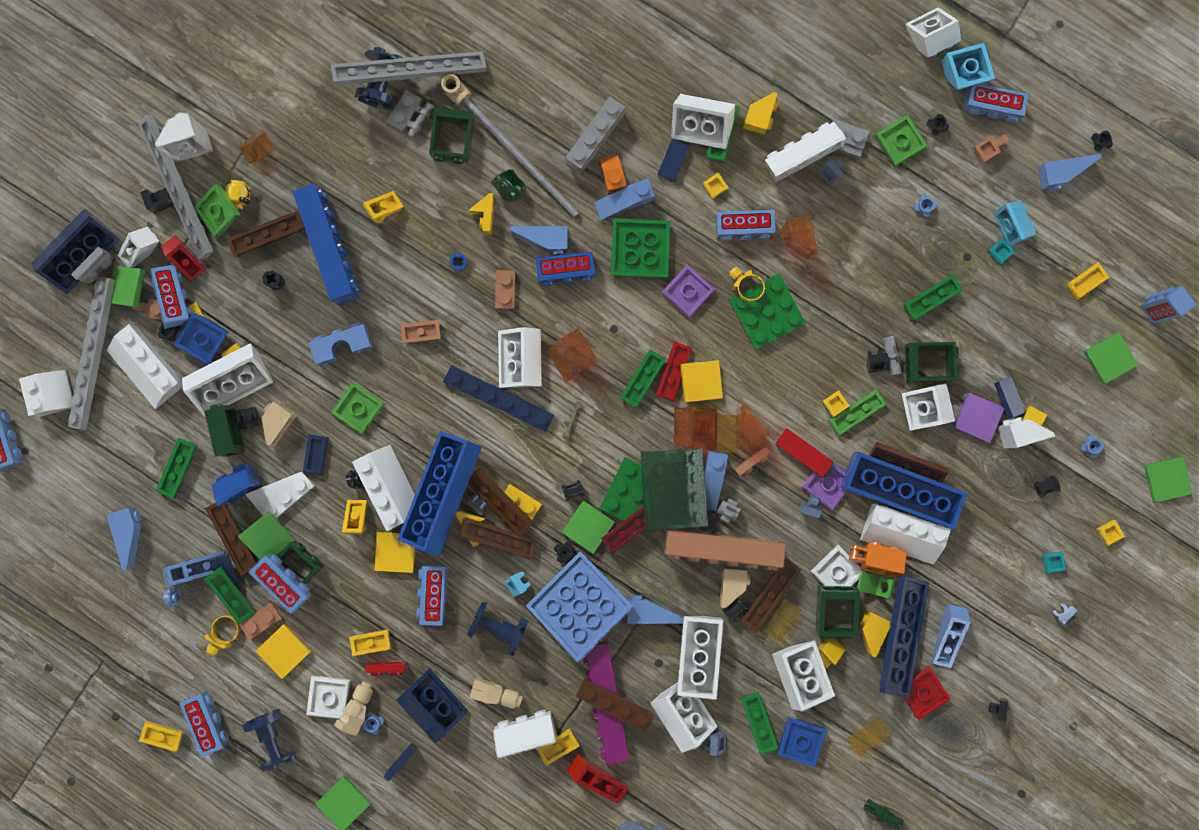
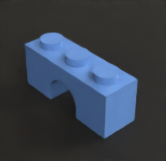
M355 323L349 326L350 329L344 331L338 329L332 331V335L314 337L313 341L308 343L315 364L322 366L337 361L336 348L343 342H348L352 352L355 354L374 348L367 326Z

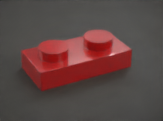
M407 661L368 662L365 665V673H370L371 676H381L382 673L398 676L407 670Z

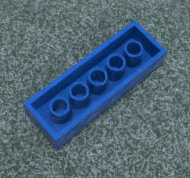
M315 183L293 190L297 207L330 300L337 305H342L359 299L361 289L358 282L353 279L354 269L346 259L348 252L346 247L342 246L340 242L342 235L339 228H336L334 225L336 218L333 211L327 205L330 203L327 193L323 192L322 188H318Z
M440 431L397 540L424 552L440 556L482 446Z
M853 452L840 488L953 530H955L968 494L860 452Z

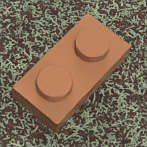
M496 270L495 309L515 310L516 271Z
M439 320L400 324L403 344L441 340Z
M766 446L762 447L733 469L737 476L748 475L753 471L751 468L756 463L760 465L768 459L767 455L770 451Z
M271 602L240 623L239 626L247 638L251 640L281 620L283 616L275 604Z

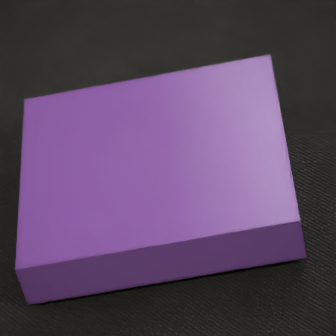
M687 264L662 291V294L690 318L716 289Z
M967 393L953 428L986 443H990L1004 407L972 393Z
M833 463L823 477L812 472L801 488L809 494L818 496L819 501L833 511L847 492V490L840 488L845 472Z

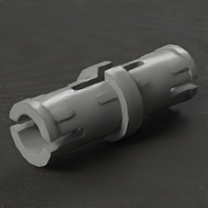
M895 336L882 338L885 353L889 357L890 376L901 374L900 352L897 351Z

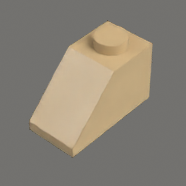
M278 402L269 403L263 410L264 415L262 416L266 444L271 447H275L297 416Z
M722 567L721 608H726L746 591V586L750 585V574H747L748 570Z

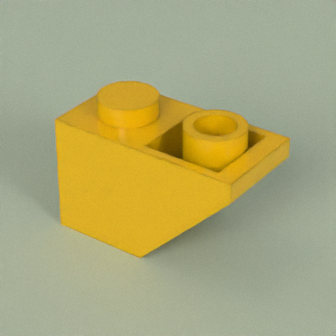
M773 92L750 105L743 129L765 135L767 129H771L774 119L770 117L772 111L776 112L779 103L776 100L778 93Z

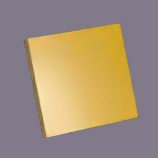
M719 360L680 364L684 402L723 398Z
M377 532L374 571L414 573L415 547L397 540L400 533Z
M283 624L255 652L283 679L311 650L286 624Z

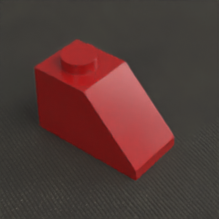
M174 235L161 246L165 257L190 281L206 270L190 248L177 235Z

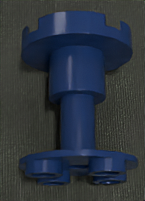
M374 47V50H367L365 52V56L371 61L402 58L396 54L390 55L385 53V49L380 47ZM387 81L370 82L367 84V88L358 87L354 96L355 98L358 97V101L372 107L377 108L378 105H384L383 109H391L394 101L391 96L386 94Z
M482 602L474 616L475 619L468 630L467 636L472 639L478 627L497 634L496 639L510 644L506 654L513 657L529 620L521 618L518 626L504 620L501 624L483 616L488 602Z
M280 709L272 710L273 713L262 714L247 721L246 724H242L244 733L255 730L259 742H264L271 760L258 767L262 772L266 770L267 772L279 767L278 763L284 761L286 763L297 758L296 750L282 754L275 738L279 734L274 721L282 717Z

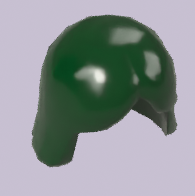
M513 169L500 173L491 181V184L503 200L507 202L518 200L525 192L524 181L519 179Z

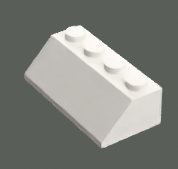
M827 122L818 127L819 131L803 135L801 137L802 140L797 143L792 141L784 146V150L768 154L767 159H765V165L775 183L843 147L846 137L834 122L830 125Z
M128 324L113 337L107 352L155 409L183 387L181 378L137 326Z
M250 343L182 378L184 393L205 417L204 411L209 410L210 406L215 404L230 405L273 383V380L261 356Z
M388 445L353 461L352 463L386 531L404 524L415 492L392 446Z
M871 504L860 540L868 543L877 542L888 548L898 547L901 551L907 552L906 556L934 565L946 546L951 529L878 504Z
M684 616L678 696L717 699L723 629L722 618Z

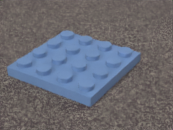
M581 551L526 605L577 662H580L634 608L629 600Z

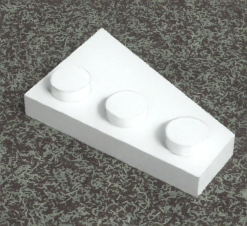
M299 472L245 495L262 515L270 511L277 519L312 490L315 485L304 472Z

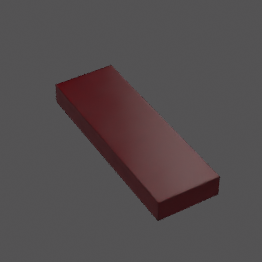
M646 503L601 539L611 553L614 554L659 518Z

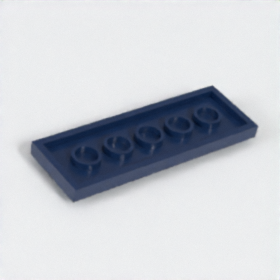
M899 575L880 679V693L902 697L910 696L929 582Z

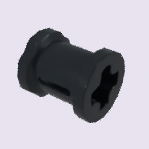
M273 270L266 271L262 277L265 286L273 290H279L284 285V278ZM272 278L276 280L275 283L271 281Z
M1050 476L1048 480L1034 483L1035 491L1040 498L1054 491L1056 493L1061 491L1060 484L1055 476Z
M580 480L566 486L564 484L561 485L566 501L579 495H585Z
M736 598L728 608L723 609L734 623L743 611L749 610L739 598Z

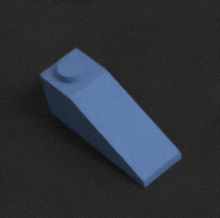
M1101 154L1042 164L1038 167L1042 190L1056 191L1061 189L1062 185L1102 157Z
M647 178L594 202L602 221L653 202L655 195Z
M510 226L511 234L552 253V255L558 256L568 253L567 226Z
M707 451L697 508L711 511L717 510L726 470L727 454Z
M136 507L126 508L106 515L122 570L132 569L135 564L141 531V514Z
M224 551L162 568L166 587L209 575L213 572L209 558L222 555Z
M631 595V598H627L634 606L627 614V624L683 623L684 621L683 616L647 598H642V595Z
M948 604L941 621L932 664L948 668L952 667L971 623L967 608Z

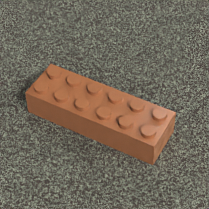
M666 529L663 552L669 559L680 560V556L687 557L688 561L700 562L701 558L706 559L707 563L713 564L725 561L727 565L739 566V563H744V566L749 568H758V565H763V568L768 570H778V567L783 568L786 544L778 541Z

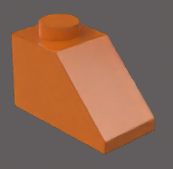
M618 154L599 158L607 195L625 188L627 185Z

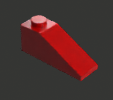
M577 754L567 769L576 783L617 804L629 789L627 785Z

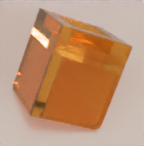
M265 132L252 135L239 146L249 163L263 160L274 150V146Z

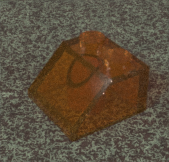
M804 215L787 219L782 225V229H780L781 240H784L787 247L805 259H812L818 253L811 216Z
M579 328L562 337L546 350L565 382L598 363V359Z
M741 405L736 409L737 443L743 449H754L770 434V431L745 405Z
M697 407L674 408V446L717 447V409Z

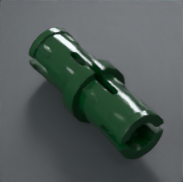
M871 799L866 801L869 804H864L863 809L877 817L881 823L885 822L896 830L901 829L898 825H903L904 820L897 817L889 812L890 810L887 807H881Z

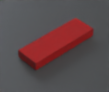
M674 341L655 396L674 402L682 379L680 364H687L692 347Z
M788 428L785 429L775 443L820 477L825 475L834 462Z

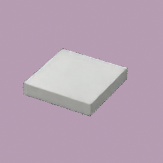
M837 545L810 572L824 586H853L859 580L861 572L864 571L860 570L861 567L857 563L850 562L848 560L849 555Z
M311 676L306 715L340 719L343 709L348 704L351 680Z

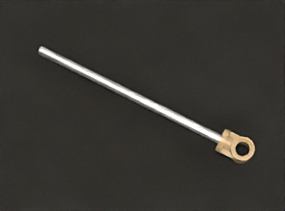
M453 74L444 76L441 85L445 96L450 98L458 107L464 104L473 112L478 120L575 218L580 212L469 100L471 92L460 82L459 78ZM448 84H455L456 87L450 90L447 88Z

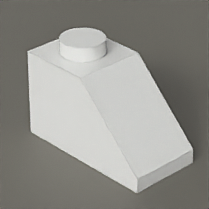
M148 227L128 233L118 256L127 267L134 268L154 252L159 240Z

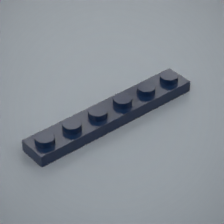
M453 365L450 366L443 381L544 432H547L554 417L553 414Z

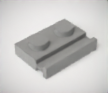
M833 119L832 123L834 122L846 137L844 146L836 151L859 159L869 131Z
M97 247L71 275L76 280L86 284L92 283L103 269L111 265L115 256L109 251Z

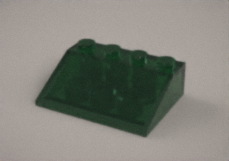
M703 448L641 452L645 530L708 526Z

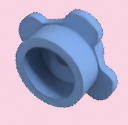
M922 195L920 201L914 205V209L920 211L924 217H929L931 211L937 207L936 201L927 195Z
M1089 435L1085 444L1081 445V450L1089 453L1091 458L1098 457V453L1104 448V443L1096 439L1094 435Z
M176 587L175 589L169 588L165 591L163 601L168 607L173 605L179 606L182 597L181 589Z
M368 712L366 720L361 727L363 730L376 735L379 733L380 725L384 723V718L382 716H375L373 712Z

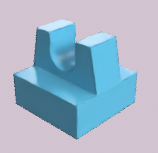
M523 572L504 580L513 597L525 592L531 585L529 582L525 584L521 582V577L525 575Z

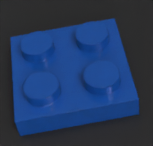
M193 312L174 345L209 365L229 331L197 312Z
M788 716L777 755L815 767L826 729Z

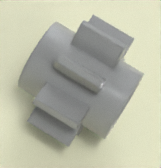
M728 499L727 502L722 500L717 514L721 515L720 520L727 523L730 520L735 521L741 509L737 507L738 502Z

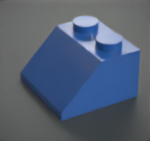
M240 464L232 469L233 472L228 476L224 474L216 479L217 483L213 484L212 488L218 506L230 505L262 485L251 465Z

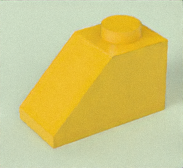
M867 610L859 619V629L868 654L876 658L890 629V621Z

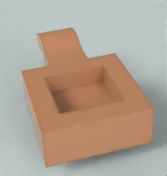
M1006 134L996 140L990 136L975 145L973 149L981 162L984 163L1001 152L999 147L1006 144L1010 139Z
M149 299L148 304L139 302L138 308L132 307V309L146 312V318L162 321L157 300Z

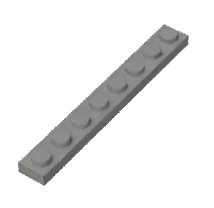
M483 51L331 64L330 67L334 86L446 76L448 74L486 72L487 68Z
M145 115L138 124L198 260H206L213 253L212 244L208 241L204 226L200 223L197 211L192 205L189 193L184 187L182 177L176 169L174 160L156 147L155 143L161 134L158 123L153 115Z
M97 277L94 285L95 290L91 302L89 320L87 321L86 336L83 341V351L76 378L75 392L72 398L71 412L68 418V427L87 430L116 281L111 278Z

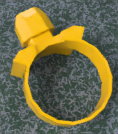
M734 267L729 272L730 277L736 280L732 290H737L740 298L747 302H755L760 299L765 289L763 280L759 276L752 274V270H748L743 275L739 268ZM750 277L758 279L763 287L761 296L756 299H746L739 291V284L742 280Z
M224 615L213 622L211 627L212 633L204 635L205 639L210 641L206 652L210 655H215L221 648L224 649L232 646L231 641L235 640L241 631V627L233 616ZM222 617L231 618L237 625L236 636L230 641L220 640L215 632L216 623Z

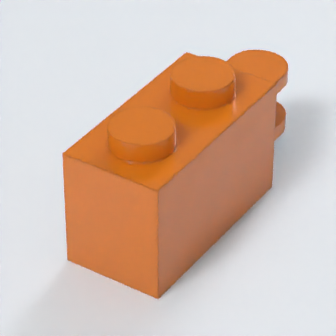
M877 542L868 543L864 548L858 546L850 547L852 552L848 560L861 564L860 570L899 579V575L904 574L907 552L901 551L900 548L884 547Z

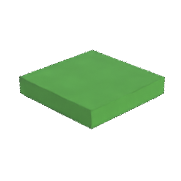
M908 114L874 135L894 167L928 147Z
M220 183L214 184L194 206L215 238L220 237L241 215Z
M114 266L111 279L116 281L111 304L138 308L146 270Z
M1119 332L1083 351L1102 384H1106L1138 366Z
M352 382L331 414L364 435L385 403L355 382Z
M1184 456L1144 465L1153 502L1193 494Z
M582 501L562 533L594 554L602 542L601 538L609 532L615 521L585 501Z
M270 511L243 531L238 537L260 560L268 554H279L290 542L295 541L291 533Z
M345 775L316 803L317 807L340 830H345L371 804L369 799Z

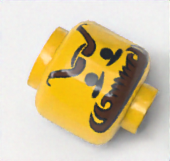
M232 180L231 183L225 186L226 194L238 210L250 204L251 188L246 185V182Z

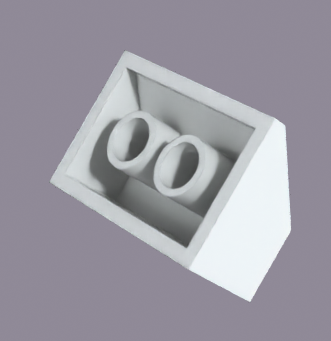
M680 94L673 103L671 138L726 149L734 122L735 104Z
M178 113L173 118L168 119L155 143L158 149L176 162L213 151L207 130L188 113Z
M522 327L498 331L499 388L542 386L541 329Z
M815 641L790 646L772 654L792 709L804 711L835 696Z
M677 682L659 694L650 704L683 753L697 748L718 726L700 698L677 695Z
M540 710L535 712L534 716L527 717V715H522L513 722L504 720L497 723L493 731L498 758L556 742L557 732L551 711Z

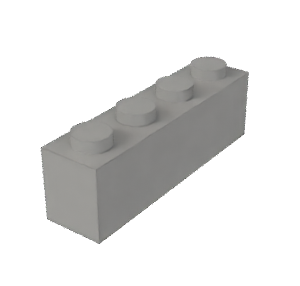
M609 96L565 157V162L568 166L582 174L624 116L625 107Z

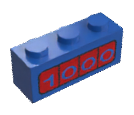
M593 251L535 258L538 282L543 284V286L554 285V282L559 281L562 284L573 283V280L576 279L586 282L591 281L595 277Z

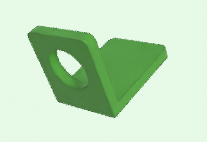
M861 572L857 588L861 592L891 599L895 580ZM887 582L888 590L886 593H883L882 586Z

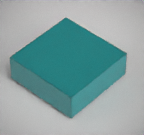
M1001 238L987 252L1001 265L1016 251L1004 238Z
M1064 552L1042 554L1045 573L1066 571Z

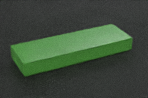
M877 389L829 419L828 422L837 436H841L887 404Z

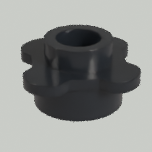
M937 114L934 119L927 121V126L931 128L932 135L938 136L940 132L949 129V124L942 114Z
M1107 130L1099 134H1092L1091 140L1094 141L1095 151H1101L1104 148L1110 149L1113 146L1112 136Z
M162 322L158 332L159 338H166L170 342H175L180 326L164 329Z
M350 470L346 475L347 485L354 489H357V487L362 488V481L357 471Z
M706 512L702 513V522L699 525L700 530L716 533L720 517L717 514L708 515Z
M567 541L563 545H555L554 551L557 552V561L559 563H563L568 559L572 560L575 557L571 542Z

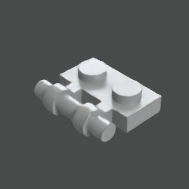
M405 90L386 122L403 133L409 127L408 135L414 138L422 130L421 126L425 119L430 117L433 105L427 102L424 108L420 107L423 100ZM416 113H418V118L415 122H412V118Z

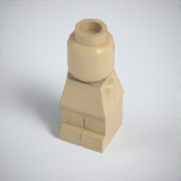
M476 677L469 698L495 705L501 702L502 706L514 709L515 707H520L523 696L510 689L503 691L502 686Z
M362 681L361 685H357L352 695L354 700L351 699L345 706L340 720H336L335 727L357 736L363 721H365L366 706L364 704H368L373 694V685Z

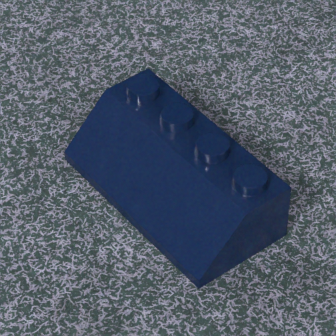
M84 208L31 264L36 273L67 294L80 281L76 280L71 274L95 249L100 247L109 251L120 239L98 218Z

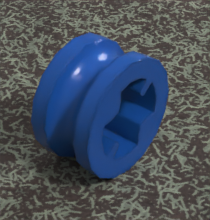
M455 253L450 257L449 262L452 269L456 271L465 269L467 260L464 255ZM455 258L463 259V261H461L463 263L461 267L459 265H453V263H455V261H453Z

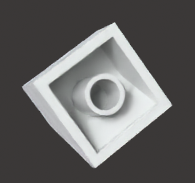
M939 7L905 24L916 48L926 57L934 56L938 52L950 48L961 41L959 21Z
M67 370L38 373L19 379L28 416L41 417L72 407L73 393Z
M947 384L901 393L910 431L955 421Z
M1021 417L1003 421L1004 425L997 426L1004 448H1018L1055 437L1054 433L1031 420H1022Z

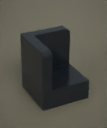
M167 188L154 193L149 190L140 192L146 209L153 214L174 206Z

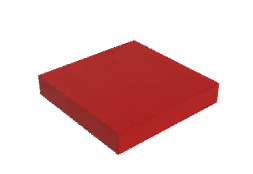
M926 666L913 675L910 696L903 697L918 720L951 700L930 666Z

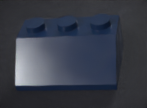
M430 668L396 699L434 743L442 739L468 712L466 707Z

